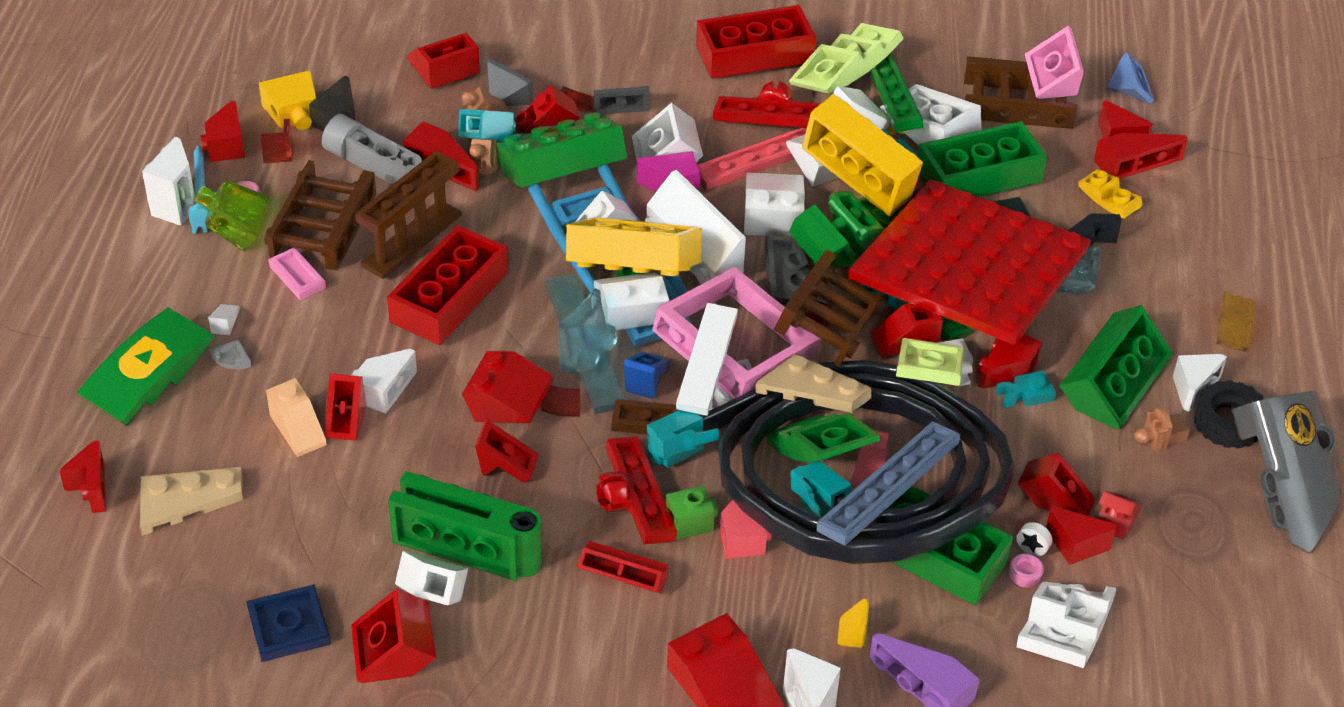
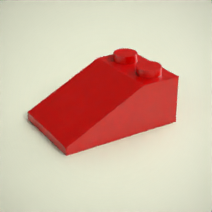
M728 613L668 642L667 668L697 707H785L747 636Z

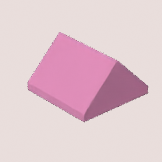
M1067 26L1025 53L1035 95L1038 99L1078 95L1084 70L1072 28Z

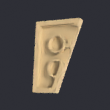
M794 354L756 382V393L767 395L769 391L783 393V399L795 401L797 397L812 399L816 406L849 413L854 412L871 399V387L797 354Z
M241 467L141 476V535L153 532V527L170 522L171 525L183 522L182 517L198 511L208 513L242 501L243 475Z

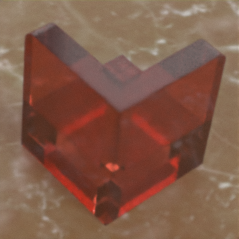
M284 119L283 132L262 133L260 135L264 163L293 162V139L290 119Z

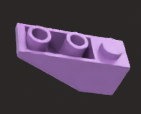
M876 633L872 637L870 658L875 666L880 670H885L898 682L904 691L912 693L925 707H967L975 700L980 679L954 657L880 633Z

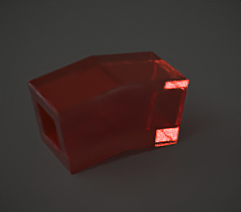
M551 385L541 403V411L557 416L580 417V389H568Z

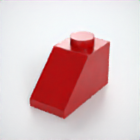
M236 100L230 101L204 122L206 134L200 135L203 152L209 151L210 162L245 158Z
M1059 452L1028 461L1018 482L1023 492L1036 507L1050 511L1052 505L1088 516L1095 500L1094 495Z

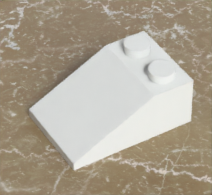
M918 84L909 88L923 118V128L903 132L918 146L921 143L982 130L980 105ZM880 106V110L888 117L884 106Z
M747 172L744 216L745 235L792 237L788 231L794 219L804 212L805 190L803 175Z

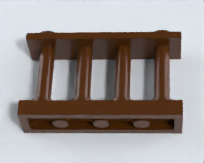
M967 56L964 84L973 85V94H966L965 101L981 106V121L1002 123L1022 121L1024 125L1073 129L1077 104L1066 103V96L1055 97V102L1039 101L1035 95L1027 62ZM984 86L999 87L1000 97L984 96ZM1011 89L1028 90V100L1011 98Z
M435 151L355 213L356 223L372 231L375 251L361 261V267L384 279L462 216V211L446 203L445 183L459 172L458 162ZM434 192V204L426 209L425 198ZM414 208L415 219L406 225L405 214ZM394 224L395 235L386 241L385 230Z
M308 160L303 171L298 172L296 183L272 227L266 230L264 242L265 245H268L269 258L278 255L281 247L285 245L321 252L325 259L326 269L337 271L360 227V224L356 223L355 213L376 196L374 172L363 170L358 181L349 183L317 177L314 161ZM313 188L350 194L348 200L340 202L310 196ZM303 207L341 213L339 218L334 219V221L299 215ZM293 226L329 232L330 235L328 239L325 238L322 241L290 235L289 233Z
M825 250L785 306L774 330L785 336L791 326L795 328L799 326L841 350L834 362L839 367L845 357L850 359L853 357L860 342L856 341L874 312L878 314L882 312L889 298L884 296V292L878 291L877 294H874L836 273V269L832 267V264L837 255ZM829 282L869 304L868 308L865 309L826 287L825 284ZM821 297L860 320L856 324L815 301V298ZM810 311L849 333V337L847 339L805 316V313Z

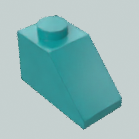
M459 109L458 137L505 140L506 136L512 135L515 132L514 113Z

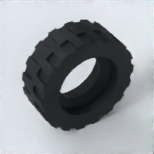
M1232 380L1225 382L1217 381L1215 384H1209L1205 390H1202L1194 413V423L1197 424L1196 428L1203 434L1204 438L1211 440L1216 445L1219 444L1225 448L1235 447L1236 449L1244 446L1249 447L1258 441V437L1254 436L1241 440L1238 436L1235 422L1220 417L1216 413V408L1223 406L1237 408L1251 402L1263 400L1264 396L1255 391L1253 387L1244 385L1245 383L1233 382Z

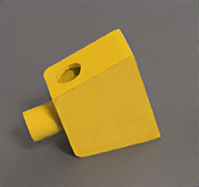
M310 70L259 82L262 106L280 128L296 126L298 130H306L311 126L312 121L319 118Z

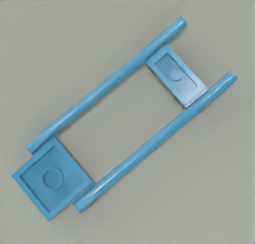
M607 164L597 168L606 187L552 201V205H549L538 183L528 187L547 227L565 255L567 235L563 230L567 229V224L574 223L602 190L625 201L636 216V221H641L629 205ZM570 261L599 306L594 287V280L596 279L588 267H579L577 262ZM679 275L665 276L666 278L663 279L669 301L688 292ZM689 317L685 318L688 322L692 323ZM653 325L625 329L634 347L662 339L652 331Z

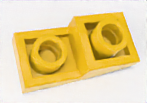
M1096 169L1078 181L1079 187L1093 201L1113 214H1120L1123 219L1142 207V196L1119 188V178L1105 171Z

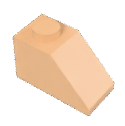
M296 378L266 390L270 417L297 457L327 445L310 399Z

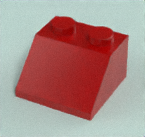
M486 351L464 389L462 396L475 422H484L488 419L496 423L530 424L554 378L550 373L515 351Z
M399 588L393 590L351 624L356 677L360 683L412 677L436 659L429 602Z

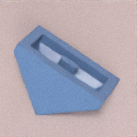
M1126 52L1122 56L1107 88L1141 101L1152 103L1155 100L1143 67Z

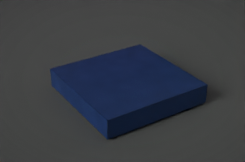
M315 584L246 601L261 662L331 645Z

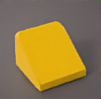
M862 599L841 616L837 640L839 645L857 648L864 646L869 612L868 599Z

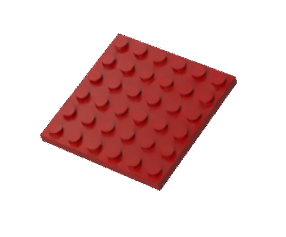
M930 179L851 266L848 278L1016 345L1089 250L1091 240L1075 232H1069L1053 226L1051 223L1037 220L1022 212L1008 209L995 202L984 200L969 192L960 191L942 182Z

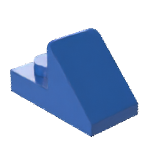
M640 352L625 359V390L629 393L654 399L660 376L669 371L671 359L646 352Z

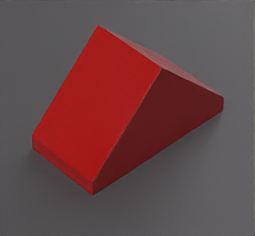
M1106 99L1102 102L1098 125L1103 138L1122 132L1151 134L1153 123Z
M329 373L324 436L325 438L356 441L366 409L363 376Z
M1051 505L1046 528L1052 536V542L1069 565L1109 551L1117 524Z

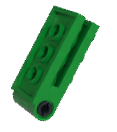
M405 471L399 480L401 492L393 490L388 499L392 543L513 581H517L519 576H534L542 568L541 517L533 509Z

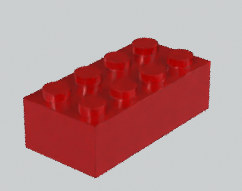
M800 5L697 20L696 47L711 79L789 66H800L815 51L816 35Z
M457 225L387 296L389 322L435 344L441 345L509 273L508 247Z

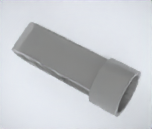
M344 114L334 116L325 127L322 135V147L344 160H348L366 171L374 172L375 176L390 184H394L422 162L419 155L368 129L363 124Z

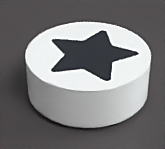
M1029 522L1017 534V543L1025 553L1033 556H1042L1052 545V536L1043 525Z

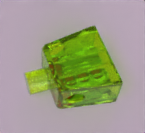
M224 181L216 192L202 186L195 197V202L208 208L205 219L206 226L245 252L260 233L269 197L234 182Z

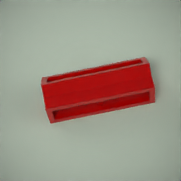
M589 541L586 548L583 547L577 565L579 569L660 594L668 579V564L593 541Z

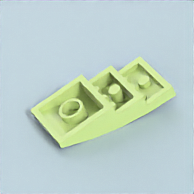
M861 23L851 35L841 33L831 46L820 44L789 82L794 86L830 94L835 91L837 86L845 87L868 73L885 59L904 38L899 30Z

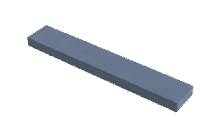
M932 421L817 522V532L843 545H847L956 447L960 441V434Z

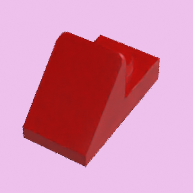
M488 419L484 421L475 445L482 475L486 476L496 467H500L522 483L531 479L539 454Z
M92 441L60 469L59 473L65 491L81 490L83 501L89 500L92 513L106 512L105 462L100 442Z
M1104 491L1099 502L1102 507L1097 519L1117 524L1114 536L1119 539H1125L1143 503L1113 491Z

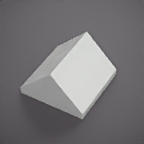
M797 649L787 650L783 694L789 707H836L841 668Z

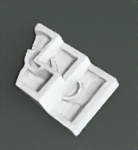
M1042 582L1033 595L1029 619L1018 636L1016 647L1084 668L1102 631L1115 597L1116 588L1106 586L1104 592L1087 591L1081 584L1064 585Z

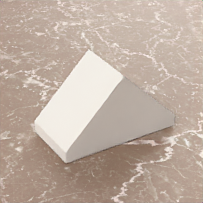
M1223 354L1178 356L1173 380L1184 410L1189 412L1197 404L1202 390H1205L1209 384H1215L1221 378L1227 356Z

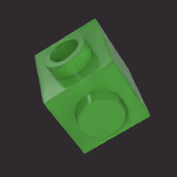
M705 486L666 494V505L678 532L676 540L714 531V518L718 517L719 514L715 498L709 497Z

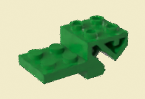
M851 191L834 192L828 197L830 200L828 202L829 210L833 213L830 221L814 204L794 219L788 232L814 261V264L818 262L825 250H828L837 255L832 267L835 269L849 267L860 258L902 210L899 208L889 217L866 198H856Z

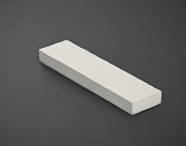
M707 303L677 398L676 409L708 416L738 316V309Z

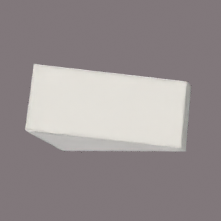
M220 304L208 317L211 333L230 335L240 306Z

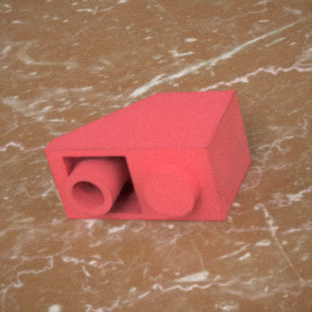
M734 500L721 512L720 536L726 559L765 554L766 541H771V534L745 514Z

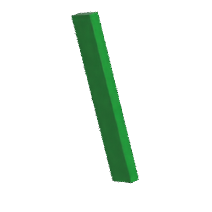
M890 53L869 71L871 79L896 133L923 128V118L892 53Z

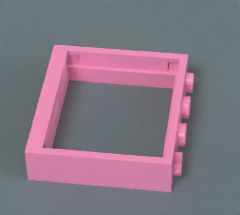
M736 267L725 271L657 308L652 331L688 361L690 360L699 330L685 318L705 308L707 303L712 304L727 295L734 298L791 345L748 371L726 353L717 386L733 399L756 389V382L794 354L813 361L821 342V338L799 326L797 328L791 326L785 336L776 332L774 328L785 307Z

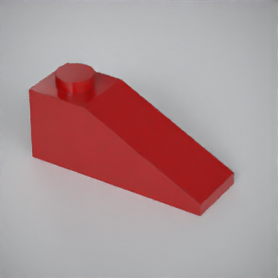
M422 121L403 140L404 148L419 155L422 161L435 151L459 163V172L449 180L474 191L479 189L478 166L446 130Z
M1122 132L1098 140L1094 162L1102 171L1122 179L1183 160L1188 138L1185 135Z

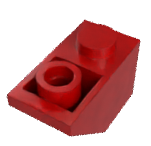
M550 85L514 119L516 133L523 136L530 134L531 130L537 127H548L549 129L558 126V122L563 120L577 121L580 116L575 101Z
M904 304L871 332V338L881 358L900 354L902 339L904 338L934 343L940 342L943 319L939 314L914 304Z
M1023 334L1016 345L996 338L989 356L984 355L979 362L977 372L980 373L978 387L986 389L997 387V384L1001 382L1014 383L1015 376L1032 373L1039 362L1043 342L1026 334Z

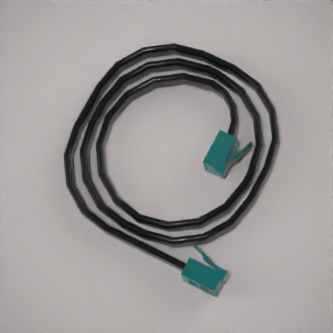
M868 360L842 361L839 367L834 362L820 363L819 365L830 368L839 374L871 387V399L859 408L897 414L923 427H926L933 421L960 434L959 444L950 451L954 466L947 483L923 502L905 508L885 509L847 545H843L817 532V522L852 492V484L821 461H815L804 467L799 466L791 470V490L801 497V506L811 513L809 514L782 500L773 493L755 472L753 457L763 438L789 420L811 413L834 409L816 406L812 399L797 397L795 401L783 399V393L769 391L767 395L756 393V389L709 410L708 416L678 410L647 425L648 458L658 466L665 465L667 468L704 451V444L719 440V429L728 426L718 444L721 484L739 508L774 537L810 556L849 564L898 562L936 549L970 531L1003 505L1014 471V461L1006 435L982 411L942 384L896 377V365ZM748 432L741 446L744 485L731 469L730 455L740 437ZM963 441L974 453L977 470L972 483L958 494L966 474V456L962 445ZM986 442L997 453L1001 472L996 485L982 496L990 473V459Z

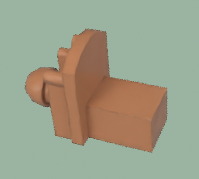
M478 87L475 92L466 91L462 95L464 102L462 106L466 107V109L508 112L504 101L491 95L486 89Z
M471 139L469 151L471 159L478 166V174L489 175L497 171L498 150L496 143L503 140Z
M1156 407L1154 411L1147 412L1145 426L1138 429L1134 436L1135 440L1139 443L1149 442L1154 451L1166 450L1168 445L1187 441L1190 429L1181 416L1170 419L1168 413L1163 408Z

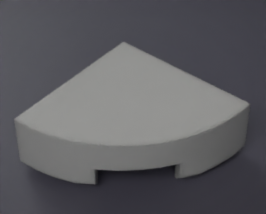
M240 340L210 349L212 360L222 367L228 369L252 367L251 360Z

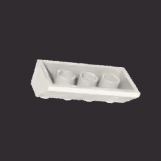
M677 170L671 172L648 202L645 222L702 227L701 263L690 267V271L697 277L700 284L733 267H736L743 273L746 237Z

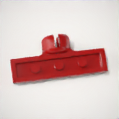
M771 81L763 86L759 96L756 98L719 96L713 110L714 121H724L726 123L738 122L751 123L753 125L765 124L778 125L780 127L807 128L811 112L822 103L793 101V98H791L793 92L787 84L779 81L777 88H774L775 81Z
M638 436L607 439L605 449L615 472H606L599 476L600 482L596 485L597 500L600 502V508L606 512L629 511L633 516L644 545L675 541L678 533Z

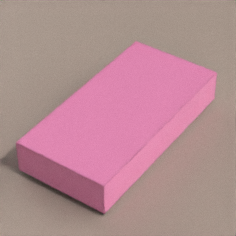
M295 247L269 259L270 268L300 301L326 289V281Z

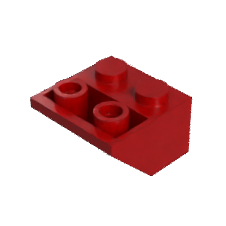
M467 32L419 47L407 55L409 62L430 89L480 73L479 47Z

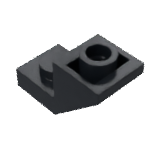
M1091 213L1067 230L1091 240L1089 250L1083 258H1091L1094 243H1117L1122 222L1120 214Z

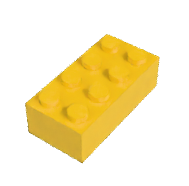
M835 94L831 95L811 112L802 146L805 152L889 217L911 199L923 164L914 153L909 152L896 142L892 136L887 135L875 126L871 120L862 116Z
M590 217L567 224L566 261L577 262L579 267H595V264H604L607 270H622L624 266L632 267V271L636 273H649L651 269L661 270V275L676 276L679 275V271H689L690 267L701 263L702 227Z

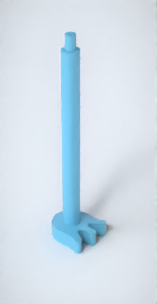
M196 146L194 150L195 205L189 210V221L193 234L197 232L198 227H202L204 233L208 231L207 225L209 224L206 221L207 217L211 214L209 210L212 211L211 207L206 205L204 152L201 146Z

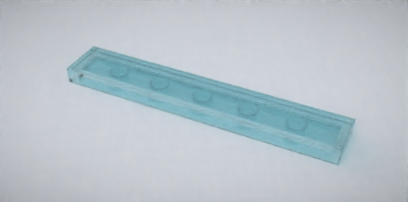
M575 274L545 279L547 292L594 414L614 411L615 400L625 399Z

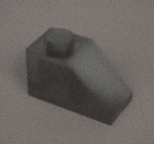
M343 76L309 104L313 127L324 132L329 121L338 114H344L355 120L349 77Z

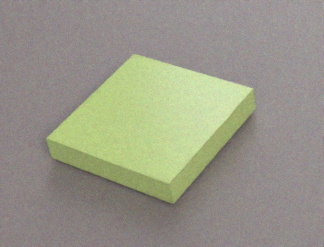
M904 338L902 339L896 377L959 386L964 348Z

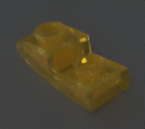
M1224 292L1218 317L1220 327L1216 344L1246 352L1250 348L1252 337L1254 300Z

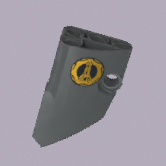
M1317 391L1267 398L1232 409L1239 438L1245 440L1254 436L1258 437L1266 469L1261 473L1260 481L1273 526L1277 530L1286 529L1289 543L1306 553H1310L1329 524L1341 495L1333 454L1336 436L1334 431L1325 424Z

